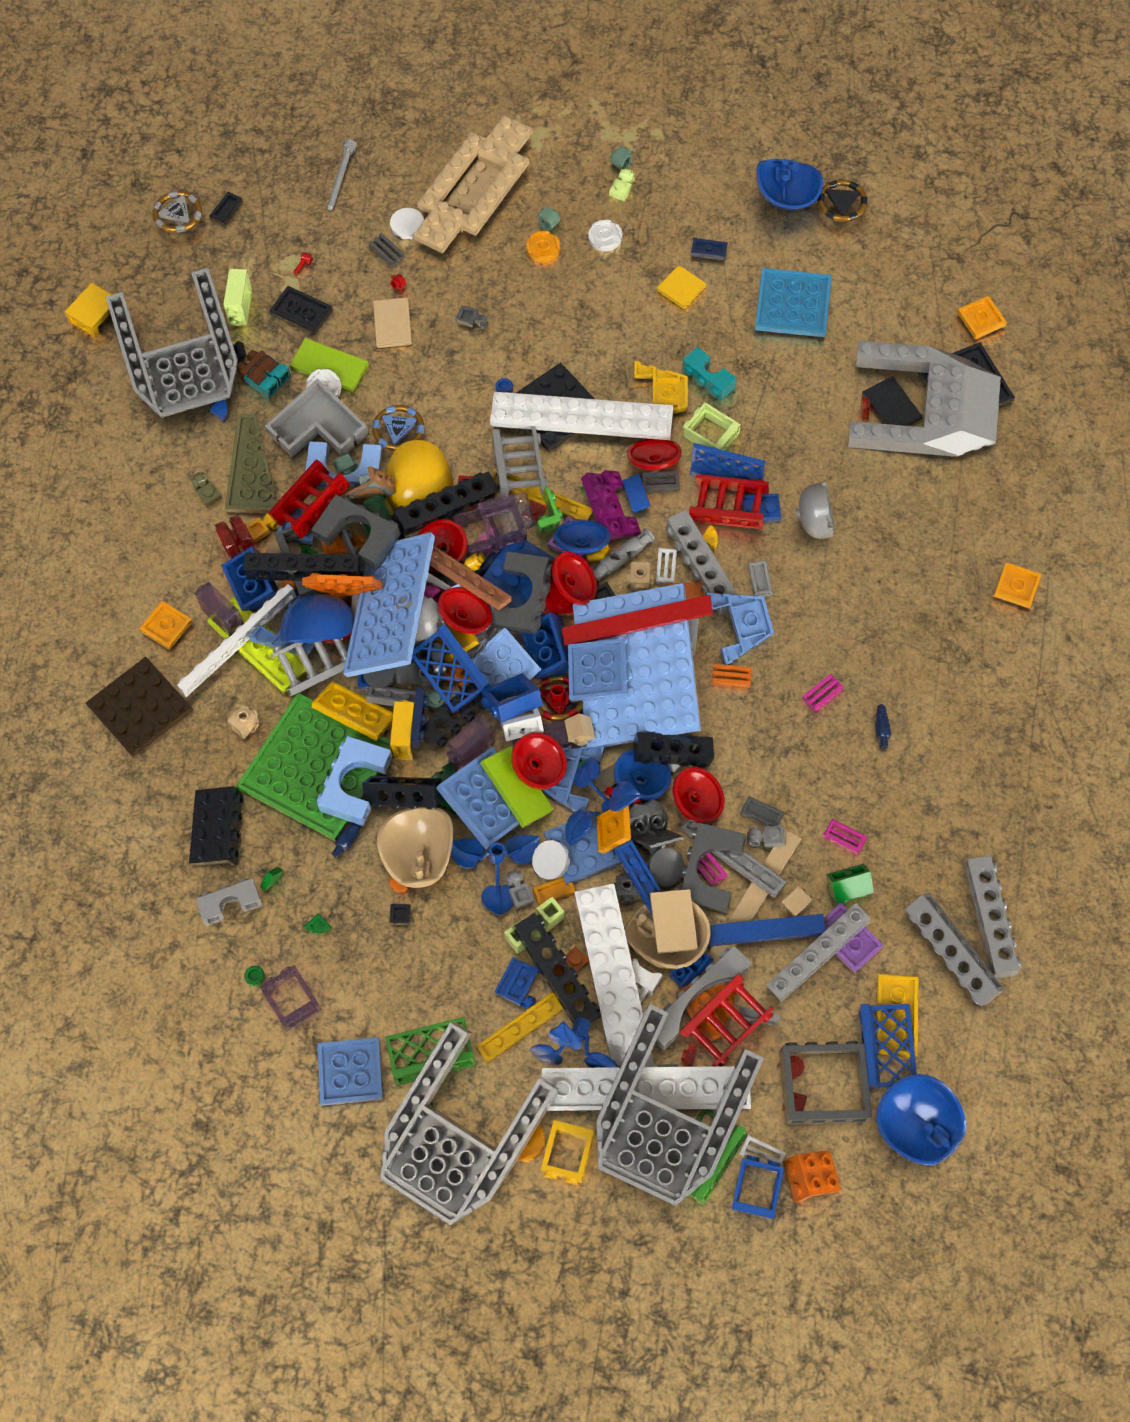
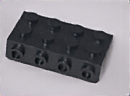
M235 786L195 790L189 864L191 866L220 863L237 864V859L239 858L238 845L241 839V808L244 796Z

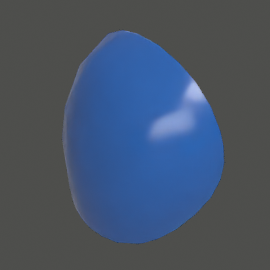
M787 159L762 160L757 165V186L764 200L773 207L787 211L804 209L814 203L822 192V175L812 165Z
M315 593L300 597L288 607L282 617L280 639L282 641L307 644L340 639L348 635L353 629V611L347 603L335 595Z
M915 1074L898 1080L887 1089L877 1107L876 1121L879 1132L884 1140L901 1156L918 1164L929 1166L943 1162L958 1148L966 1133V1117L958 1098L946 1084L929 1075Z

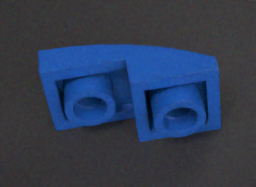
M640 474L622 480L634 513L651 506Z
M704 952L696 962L688 967L673 969L669 976L684 988L702 974L714 959Z

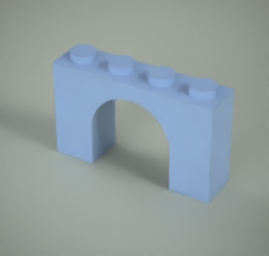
M309 442L306 470L317 459L329 471L328 475L335 478L337 474L328 469L330 451L327 442ZM363 444L360 466L354 472L343 475L350 483V486L354 488L360 486L359 476L369 474V466L381 471L383 461L382 446ZM322 481L316 489H325L328 483Z
M347 736L345 742H342L340 745V754L338 759L335 758L333 761L332 773L326 777L325 789L323 793L319 794L317 804L320 812L364 826L371 810L368 801L346 794L341 789L342 779L346 773L355 768H367L386 774L393 757L389 749Z

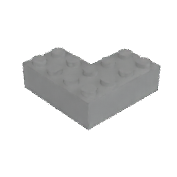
M318 378L265 425L268 435L278 445H281V448L292 458L318 434L341 456L348 454L355 448L354 443L358 445L369 435L367 425Z

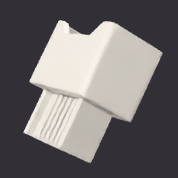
M633 958L631 962L640 1003L642 1004L647 995L653 996L663 980V975L649 972L639 966L638 960Z

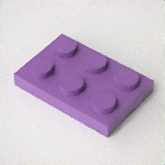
M842 903L824 917L826 930L848 911ZM864 927L835 955L855 974L884 945Z

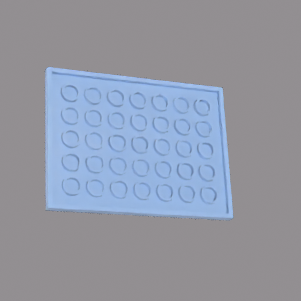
M681 583L591 600L590 603L582 606L573 604L575 625L686 600L685 586ZM688 620L598 640L625 639L627 696L582 700L583 714L591 717L595 739L588 741V748L631 743L634 741L637 732L678 735L701 731Z

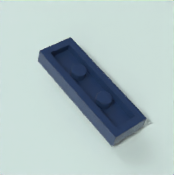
M416 688L411 732L412 748L420 749L421 741L424 742L425 730H422V726L426 724L427 719L424 707H428V696H425L424 688Z

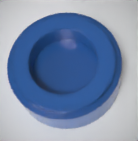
M507 378L499 379L495 384L496 392L512 393V381Z

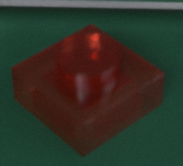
M530 500L522 513V518L537 523L539 518L544 516L547 508L545 505Z
M689 1044L688 1050H683L681 1061L685 1062L684 1067H693L697 1051L696 1045Z

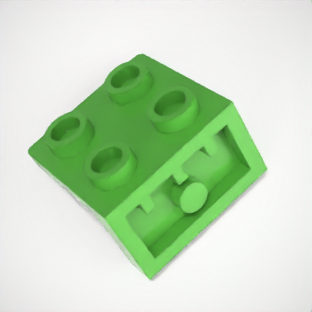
M545 487L542 493L549 514L540 517L539 521H537L535 526L537 535L557 529L561 518H563L560 508L555 506V494L553 490L550 491L549 487Z

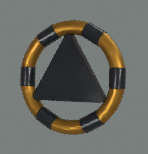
M840 179L831 181L823 186L817 203L819 209L826 217L834 221L848 222L857 219L864 213L867 208L868 198L860 185L850 180ZM837 186H847L855 191L836 190L832 188H835ZM825 194L828 195L835 207V211L839 215L826 208L824 204ZM860 195V208L856 212L844 215Z

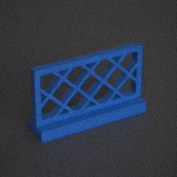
M694 443L689 475L696 477V474H708L717 477L764 480L766 461Z
M444 624L438 628L439 631L413 649L412 658L452 712L455 713L481 694V690L491 685ZM438 637L443 641L442 649L432 648L433 641ZM421 650L428 651L427 661L418 660L415 654ZM431 651L441 652L440 662L430 661ZM444 653L454 655L453 664L443 663ZM429 664L439 666L438 676L428 673ZM442 666L452 667L451 677L441 676ZM455 668L465 670L464 679L454 678ZM440 679L450 680L449 691L439 688ZM453 681L464 682L462 692L452 691ZM474 683L478 690L473 693H465L466 684ZM451 694L462 695L461 702L453 707L450 703Z
M861 1004L859 1007L862 1044H865L869 1090L889 1088L895 1083L893 1082L895 1079H901L898 1075L904 1068L912 1073V1075L917 1074L909 1004L871 1006L869 1004ZM896 1010H905L906 1018L902 1022L892 1016ZM873 1011H882L887 1016L881 1024L874 1019ZM889 1018L898 1025L892 1033L883 1026ZM900 1027L908 1035L904 1043L894 1036ZM879 1029L889 1035L883 1044L875 1036ZM891 1038L900 1045L895 1053L885 1046ZM902 1048L910 1053V1059L906 1063L896 1056ZM881 1049L891 1056L885 1064L878 1059L877 1054ZM893 1058L903 1066L897 1074L887 1067ZM884 1069L893 1076L890 1082H880L879 1074Z

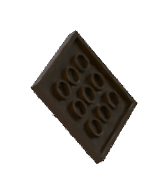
M146 656L86 702L89 709L132 758L193 711L188 702Z

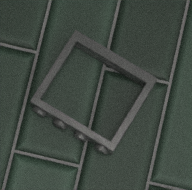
M344 527L340 535L348 554L358 555L357 546H353L351 543L353 541L350 530L346 531ZM291 528L274 533L282 553H291L287 543L300 539ZM312 528L304 537L313 534ZM360 561V576L363 577L365 572L364 563ZM294 581L300 597L321 593L311 588H305L302 585V581Z
M830 1041L826 1042L825 1045H818L817 1042H807L805 1045L789 1042L782 1046L779 1054L786 1125L869 1122L872 1119L865 1044H858V1041H848L846 1044ZM790 1054H857L862 1110L795 1111Z

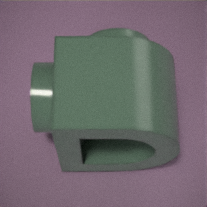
M620 146L612 152L610 156L611 164L620 170L628 168L632 164L631 151L626 147Z
M548 206L542 208L538 213V225L546 231H551L560 222L559 213Z
M349 453L337 458L333 463L337 473L340 472L342 475L350 474L359 467L356 459H351Z
M434 687L431 690L427 689V708L430 712L437 713L446 702Z

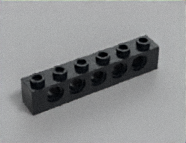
M489 471L483 474L480 472L469 480L463 479L455 486L443 488L441 492L430 493L422 500L416 499L408 506L397 507L391 520L398 524L400 536L405 537L421 530L433 521L447 519L495 498L499 487Z
M245 553L243 570L247 580L302 581V578L308 577L312 573L360 576L361 564L359 556L356 554Z
M533 913L514 925L512 929L572 1024H574L577 1017L585 1018L591 1023L600 1018L598 1014L600 1012L599 1007L588 998L589 992L585 985L579 984L576 979L578 977L577 972L573 967L569 968L567 965L565 953L561 949L558 950L555 946L556 939L551 932L547 933L543 927L545 922L540 915L536 916ZM532 931L540 933L541 938L538 942L532 940ZM543 948L550 949L552 953L550 959H545L542 956ZM555 965H559L562 968L561 976L554 975L553 967ZM566 982L573 985V992L571 994L564 991V984ZM577 1000H581L584 1003L582 1011H578L575 1008Z

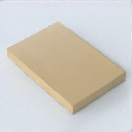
M408 297L373 301L377 348L412 345Z
M690 889L650 893L657 954L697 950L698 945Z

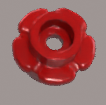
M397 274L396 276H391L390 284L393 289L402 291L403 287L406 286V281L401 274Z

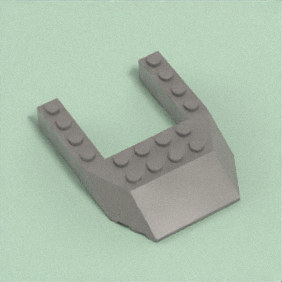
M209 268L191 273L210 334L142 353L123 292L106 296L133 390L161 418L231 397L238 360Z
M868 341L858 342L856 367L928 373L923 427L851 421L848 441L849 448L958 457L964 455L965 452L975 451L983 446H990L996 443L1000 376L964 357L931 346Z
M649 1004L597 1118L598 1169L676 1206L696 1190L697 1187L713 1176L764 1058L743 1049L709 1126L634 1091L668 1015V1012Z
M450 1022L385 1130V1144L382 1155L383 1165L380 1175L381 1180L449 1225H452L492 1199L517 1162L560 1088L546 1079L538 1078L497 1148L430 1106V1103L473 1034L456 1022Z

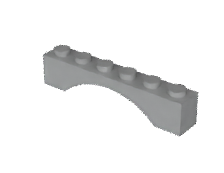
M735 946L730 950L728 948L725 949L719 956L721 959L718 962L709 964L705 969L706 973L702 977L697 976L691 982L692 986L687 991L685 989L676 996L677 1000L672 1005L669 1003L662 1009L668 1012V1015L655 1043L663 1051L678 1038L683 1015L695 998L714 986L728 983L738 973L743 976L751 968V962Z

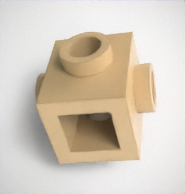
M631 562V572H627V584H631L630 591L649 590V584H653L650 562Z
M244 705L235 709L227 720L230 728L243 739L250 733L255 732L260 724L257 717L258 713L250 707L248 709Z

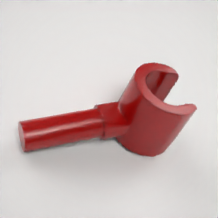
M301 254L299 265L293 271L294 274L297 275L305 263H312V254Z

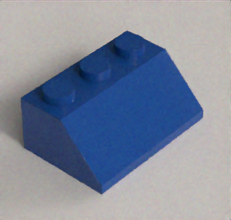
M251 546L221 565L242 611L261 609L263 604L267 600H271L278 591L274 580H247L243 570L245 553H260Z
M551 612L541 617V626L537 630L536 635L521 633L527 653L542 669L534 676L535 679L564 675L569 672L568 647L564 646L562 628L565 627L561 617Z

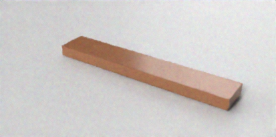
M433 546L430 566L497 610L502 609L511 602L512 596Z

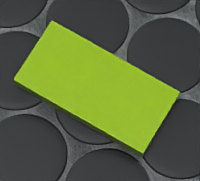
M305 338L289 366L290 369L308 376L318 369H330L341 380L343 389L354 392L369 362Z
M511 745L482 760L480 764L521 827L524 828L550 814L554 809L541 790L525 785L517 777L511 763L513 750Z

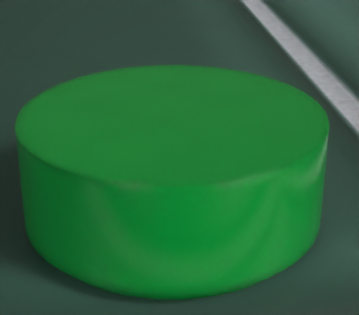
M251 966L245 971L244 978L249 986L258 987L265 981V973L261 967Z

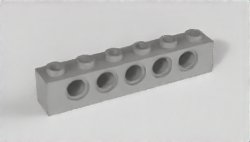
M685 510L668 518L665 530L668 536H672L677 551H681L683 554L685 565L690 566L694 580L702 583L700 588L705 592L703 594H716V591H720L723 594L738 595L688 511ZM711 576V577H713L714 579H711V580H710V579H707L706 577ZM728 606L713 610H716L719 616L729 611Z
M991 856L967 859L964 866L989 968L997 979L1016 976L1021 969V960L1019 956L1016 957V941L1014 937H1011V921L1006 917L1007 905L1005 899L1001 897V882L996 877L997 865L995 862H992ZM980 876L987 877L989 882H983ZM984 895H991L993 901H988ZM989 914H996L998 920L991 919ZM994 933H1000L1003 939H997ZM998 952H1005L1008 958L1000 957Z
M930 893L922 894L905 909L908 912L909 919L919 926L923 937L930 940L934 951L944 958L947 968L958 976L959 983L968 989L972 1000L980 1006L987 1005L1006 990ZM927 913L931 916L930 923L926 920ZM939 929L944 933L943 939L938 935ZM952 945L956 948V955L951 952ZM964 962H967V963H968V965H969V971H966V970L964 969V967H963V963H964ZM977 978H979L982 981L981 988L978 987L976 984Z
M855 903L766 985L769 992L780 1003L784 1002L870 923V917Z

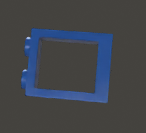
M523 673L481 690L483 707L488 709L491 715L496 717L501 723L542 706L539 688ZM521 693V694L518 695V696H515V697H513V698H511V699H508V700H506V701L500 703V701H502V700H504V699H507V698H509V697H512V696H514V695H516V694Z
M747 1155V1159L742 1158L731 1209L774 1219L784 1168L780 1167V1162L768 1160L767 1164L759 1162V1157ZM746 1165L777 1172L770 1209L739 1202Z

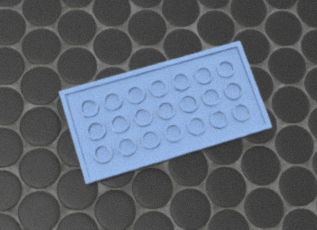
M431 532L397 540L377 570L366 565L364 576H374L375 579L382 581L383 589L359 595L343 674L347 677L411 664L435 539ZM408 596L407 600L401 604V598ZM412 599V605L408 609L396 608V602L399 606H405Z

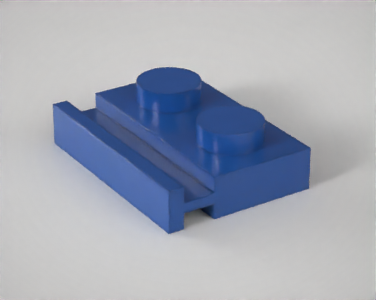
M779 493L762 494L759 513L764 514V521L781 520ZM743 495V512H752L755 495Z
M513 957L494 994L521 1007L539 970Z

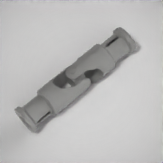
M644 528L637 537H632L620 548L601 560L600 564L592 569L597 583L604 576L610 575L629 559L640 553L647 544L653 543L655 538L651 531Z

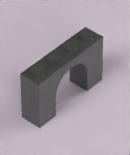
M335 495L312 528L315 538L331 546L341 530L352 523L368 525L371 528V533L358 552L362 563L377 570L401 535L398 524L393 520L387 521L383 519L377 512L372 513L361 504L356 505L345 496Z
M507 551L503 570L509 575L530 578L533 587L532 594L529 600L520 607H503L500 610L493 607L491 611L492 621L490 623L493 627L497 629L506 628L509 631L533 635L537 634V630L541 626V615L546 607V596L550 591L552 560L548 557Z
M699 823L698 828L694 827L692 839L695 840L693 847L690 846L688 849L687 858L690 859L688 866H684L682 877L685 879L683 885H679L678 890L690 889L691 900L699 907L727 914L732 897L731 891L704 884L698 876V865L705 855L714 851L742 856L746 834Z

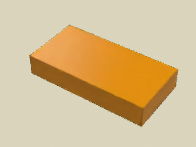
M563 877L532 888L539 906L551 897L555 901H559L575 895L574 892H576L573 882L566 886Z

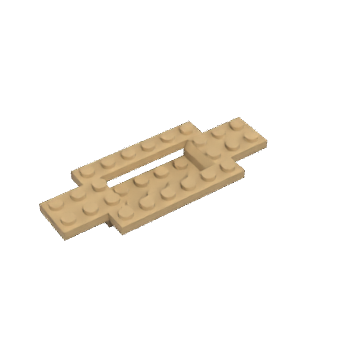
M503 115L487 138L471 132L417 203L418 208L429 213V215L414 233V240L443 254L459 232L466 231L476 236L530 164L529 159L518 154V152L532 135V128ZM478 155V160L475 162V164L472 166V168L469 170V172L466 174V176L463 178V180L460 182L457 188L453 191V193L450 195L446 202H442L448 195V193L451 191V189L454 187V185L457 183V181L460 179V177L463 175V173L466 171V169L469 167V165L472 163V161L475 159V157Z

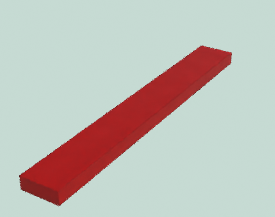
M705 595L563 627L564 646L568 647L570 644L598 641L714 615L711 596Z

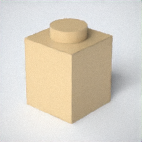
M579 713L564 720L569 742L583 746L588 744V741L595 739L590 716Z
M798 886L781 902L780 909L789 917L801 916L811 907L812 896L807 890H802Z

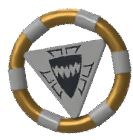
M169 192L160 197L155 203L152 211L153 220L160 229L166 232H186L199 222L202 216V205L199 199L189 192ZM177 198L160 211L163 203L169 199ZM185 198L189 199L196 207V212L191 221L189 220ZM159 217L173 220L175 224L180 226H168Z

